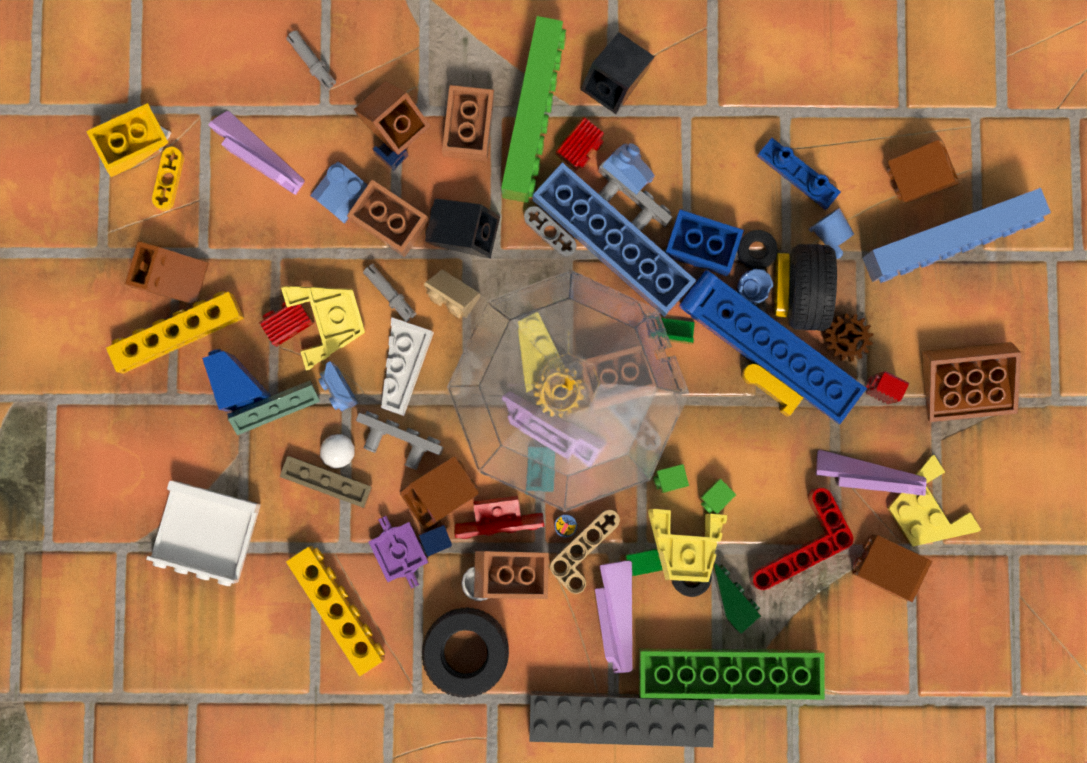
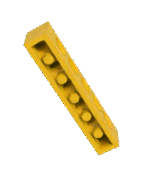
M221 291L213 295V299L207 302L202 300L193 304L192 309L187 311L184 309L173 313V317L170 319H160L153 322L152 327L148 329L140 328L133 331L132 336L126 339L121 337L111 342L112 345L106 347V350L116 372L124 374L244 319L234 295L230 292ZM215 307H219V315L215 318H212V309ZM198 316L199 324L196 327H192V318ZM178 326V334L172 337L170 333L172 327ZM157 335L158 343L152 346L150 339L152 336ZM134 344H137V346H138V351H137V353L134 354V355H131V353H130V348H131V346L134 345Z
M309 546L287 560L286 563L360 677L385 660L383 656L385 651L379 643L375 644L371 638L373 633L366 623L363 625L360 621L359 616L361 614L354 604L351 606L346 599L349 596L342 585L338 586L335 582L336 575L330 567L326 568L322 561L324 556L318 548L314 549L313 546ZM311 565L318 568V575L315 578L311 577L308 573V568ZM323 584L330 587L331 593L329 596L321 594L320 587ZM334 603H338L343 607L341 615L333 613L332 607ZM347 622L354 624V634L346 633L344 626ZM358 642L366 643L368 647L366 653H360L357 650Z

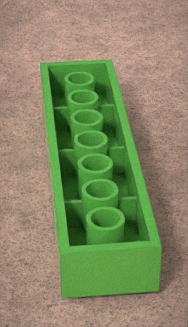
M540 16L536 18L501 187L502 198L528 203L529 197L533 198L535 193L536 180L533 178L539 174L540 158H538V155L543 154L545 136H542V134H547L549 115H547V112L551 113L553 105V93L551 91H556L558 72H555V70L560 71L562 51L560 50H564L566 42V29H563V21Z
M639 648L640 698L825 700L824 652L820 650Z

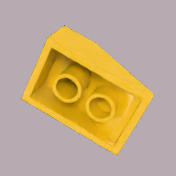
M148 103L86 131L110 177L131 169L168 144V140Z

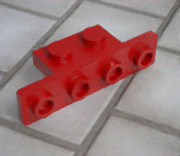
M518 496L473 501L476 521L455 524L454 535L455 538L469 539L479 535L492 536L495 533L502 532L514 533L517 530H537L540 527H544L543 513L521 515Z

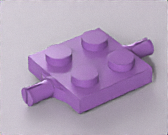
M387 516L378 519L384 532L379 537L369 541V544L387 582L396 578L406 577L411 589L420 585L414 572L419 567L429 563L411 523L408 522L400 527L392 528Z

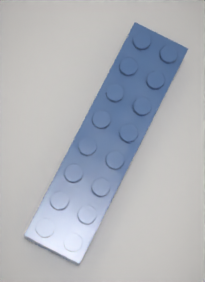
M563 162L533 194V201L663 317L667 315L696 282L690 274Z
M1039 188L874 249L863 257V261L871 281L879 280L880 283H883L898 276V272L902 276L919 268V265L921 268L929 266L940 260V257L941 260H945L961 251L964 253L981 244L991 243L1002 236L1004 238L1019 230L1034 227L1038 223L1045 221L1044 216L1051 212L1042 189Z

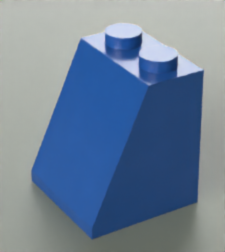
M217 349L208 352V356L202 358L219 410L232 412L271 396L234 355Z

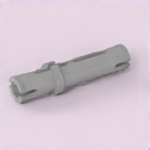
M298 31L291 32L286 37V40L308 66L310 74L319 80L325 90L331 89L334 86L333 84H336V80L327 71L325 63L316 57Z
M369 265L370 269L367 267L363 274L388 300L389 306L392 309L395 308L405 322L410 321L409 318L411 317L412 319L417 313L404 300L403 294H399L375 265Z

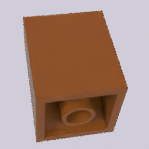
M387 81L353 109L363 123L397 155L431 126L409 95Z
M940 140L888 161L890 167L886 168L890 179H895L897 188L894 189L899 201L903 199L904 203H910L960 184L945 144Z
M455 456L412 482L400 493L424 531L479 494L476 483L469 479L465 473L464 465Z
M872 534L871 537H867L862 547L864 552L861 558L858 557L853 564V575L899 599L913 603L933 561L879 535Z

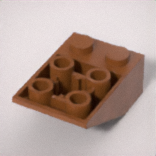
M138 241L125 284L134 289L195 304L198 301L209 263Z

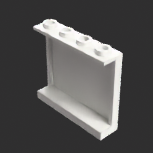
M169 481L167 490H170V494L152 555L147 556L146 560L153 561L152 565L160 568H166V566L175 567L174 571L178 573L188 574V571L197 573L196 577L203 580H209L210 577L218 579L217 583L221 585L231 586V583H238L261 504L182 482Z

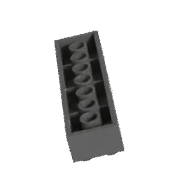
M531 691L529 742L713 748L714 700L640 698L639 694Z

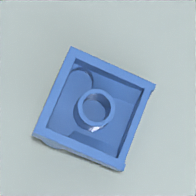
M632 143L623 144L616 149L602 166L636 195L649 182L651 183L655 177L650 168L641 159L640 149Z
M337 162L329 167L327 175L310 196L345 224L349 219L347 217L348 213L368 185L343 164Z
M331 361L326 363V368L320 373L321 378L318 381L324 391L328 389L332 397L329 400L334 409L337 410L339 408L341 411H344L349 407L352 408L359 404L338 366Z

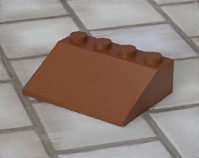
M1012 342L923 351V379L928 421L937 422L1017 414L1021 351Z

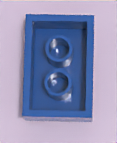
M679 210L665 253L671 259L728 276L731 272L744 230Z

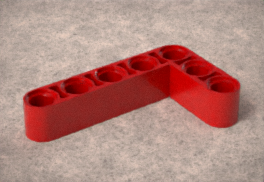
M815 488L808 494L809 504L825 534L755 569L750 575V583L753 587L759 590H767L852 545L853 534L829 490ZM818 492H822L825 496L822 504H818L815 500ZM829 512L835 515V521L832 524L826 522V515ZM840 532H843L846 537L843 544H838L836 536ZM823 542L826 546V551L819 555L816 547L819 543ZM803 552L806 555V561L804 564L799 565L796 557L799 553ZM780 563L786 565V572L783 575H778L776 572V567ZM764 573L767 579L765 584L760 586L756 582V577Z

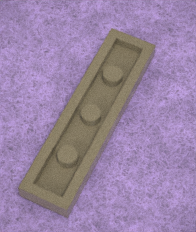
M287 456L280 474L281 478L365 508L372 486Z

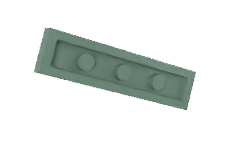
M310 380L228 413L227 416L234 431L239 435L320 402V398Z

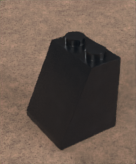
M618 32L591 64L581 91L614 114H617L648 71L655 56Z
M435 198L430 210L429 225L425 231V241L435 247L491 259L500 216L481 204Z

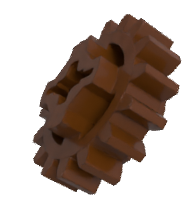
M845 313L843 320L840 316L835 317L836 323L832 322L831 329L824 331L825 334L829 335L828 338L824 339V342L830 344L826 350L834 351L832 354L833 358L840 355V361H844L848 357V361L852 362L854 361V356L859 360L863 358L861 352L864 354L869 353L866 346L873 345L869 338L874 336V334L867 331L871 325L864 326L865 319L862 318L858 321L857 314L849 318L848 313ZM842 324L841 332L835 335L836 329ZM854 325H855L856 327H858V329H859L861 332H859L858 330H856V329L854 328ZM847 334L848 336L856 337L851 341L845 338L840 339ZM859 341H862V344L859 347V349L855 351L856 344ZM837 344H839L840 346H842L843 349H844V351L841 350V349L837 346Z

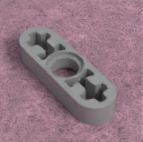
M535 206L525 211L524 220L527 226L551 248L565 258L574 255L576 251L575 240L544 211ZM530 213H532V214L538 213V214H539V215H538V219H539L542 223L544 222V219L547 220V222H545V223L541 226V229H540V230L537 229V228L540 226V224H539L537 221H535V220H533L532 222L529 221V220H530V215H529ZM546 227H554L557 234L553 238L546 237L544 235ZM560 234L563 235L561 240L565 244H567L568 242L571 243L570 252L568 250H565L563 252V246L560 242H557L556 245L553 243L558 240Z

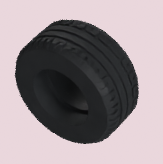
M798 244L793 247L790 256L788 324L795 330L824 331L831 326L835 311L837 294L836 253L834 248L829 245Z
M469 607L457 608L440 616L429 628L422 645V664L430 681L438 689H441L442 692L459 698L475 697L490 690L504 674L509 658L508 639L501 624L490 614L480 609ZM459 631L475 632L486 644V661L475 672L459 673L453 670L445 659L444 649L446 642L453 634Z

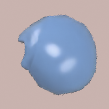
M753 269L741 276L737 291L752 304H758L769 297L773 281L770 274L766 271Z

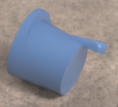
M840 208L831 212L809 228V231L815 232L825 245L834 248L836 259L843 256V251L839 245L854 235Z

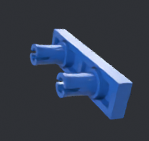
M773 138L768 141L757 155L758 158L825 210L829 208L841 193L840 190L829 183L825 175H819L796 157L791 148L782 146Z

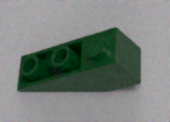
M714 563L712 570L722 613L737 632L742 634L761 617L758 613L760 607L753 599L749 601L743 595L745 592L743 587L737 581L733 583L728 578L730 572L722 564L718 566Z

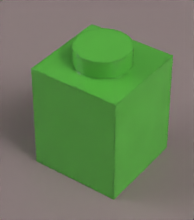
M683 464L655 471L657 476L653 477L654 484L657 490H661V493L689 486Z
M717 479L699 497L703 501L700 505L709 514L712 511L718 514L736 494L721 479Z

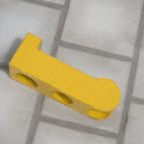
M757 364L748 365L742 371V378L745 383L756 385L783 405L780 412L786 417L793 413L803 399L802 396Z

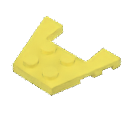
M281 286L287 307L310 301L322 339V344L300 350L306 370H310L321 360H325L330 354L339 348H343L365 333L353 289Z
M931 455L915 475L925 477L927 484L945 473L935 455ZM927 486L925 496L899 493L887 507L910 546H918L981 530L970 512L949 523Z
M648 509L665 580L709 582L716 559V554L714 553L717 543L721 541L723 535L721 529L727 521V515L705 514V537L671 535V510Z

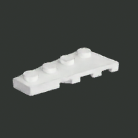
M391 317L392 328L391 336H389V355L386 362L387 373L384 380L381 408L404 416L434 332Z

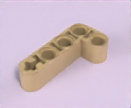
M605 510L601 512L551 561L550 569L552 574L569 592L579 594L584 591L586 580L575 567L617 528L620 519L615 511ZM606 514L608 516L613 514L614 524H607L604 527L607 531L603 534L602 530L595 524L599 521V524L602 525L605 522L604 516ZM590 529H596L599 532V538L595 542L587 539L586 535ZM573 545H580L583 548L581 556L573 557L570 554V549ZM559 560L564 561L567 565L566 570L562 573L554 570V564ZM573 577H579L582 580L580 588L573 589L570 587L569 582Z

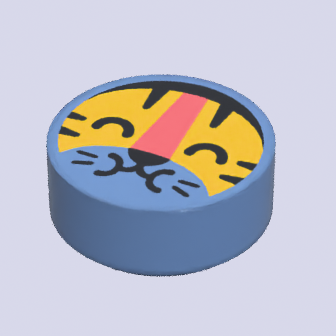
M561 515L556 519L555 530L558 535L570 537L576 532L577 523L572 516Z

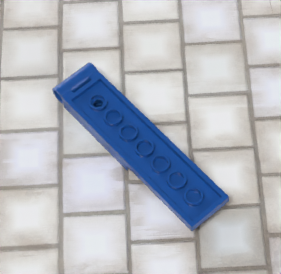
M707 270L704 271L679 305L693 319L748 360L761 366L837 424L842 423L867 389ZM722 311H728L729 317H724Z

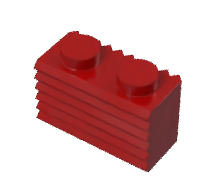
M583 117L557 148L556 156L575 171L579 167L583 169L591 159L589 157L593 150L597 152L603 145L604 132Z
M284 302L281 305L282 309L277 312L272 310L262 316L263 320L259 324L275 347H278L314 324L302 303L287 307Z
M886 371L870 376L865 384L867 395L870 394L871 397L874 396L875 399L878 398L879 401L882 400L887 405L900 402L909 386V382Z

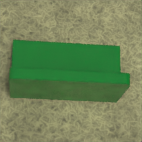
M651 316L648 339L692 345L694 343L695 322Z
M657 548L624 554L625 561L630 560L632 562V576L663 571Z

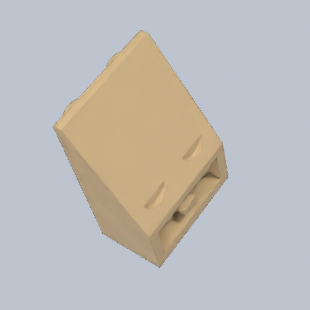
M444 270L439 271L424 284L430 300L440 307L444 304L447 306L448 312L457 318H460L461 315L467 318L481 297L480 293Z

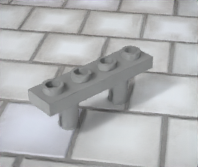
M604 161L600 165L598 172L607 179L608 183L599 192V195L609 202L617 191H621L641 207L642 211L632 221V224L640 231L643 230L651 219H655L666 228L673 218L670 215L671 211L662 204L660 206L653 201L654 197L645 190L643 192L640 190L636 195L602 167L606 162Z
M366 411L365 415L358 414L356 421L369 426V429H371L363 447L364 449L376 453L382 436L386 435V433L411 443L410 446L412 448L405 466L417 470L424 451L427 452L428 450L441 455L444 447L439 445L441 441L428 436L427 440L420 438V432L407 428V431L398 429V423L388 419L386 423L377 420L378 415Z

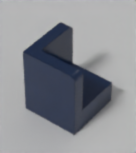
M385 143L379 148L374 146L372 149L374 154L393 171L408 157L405 149L397 155Z
M446 525L419 535L427 557L452 547Z

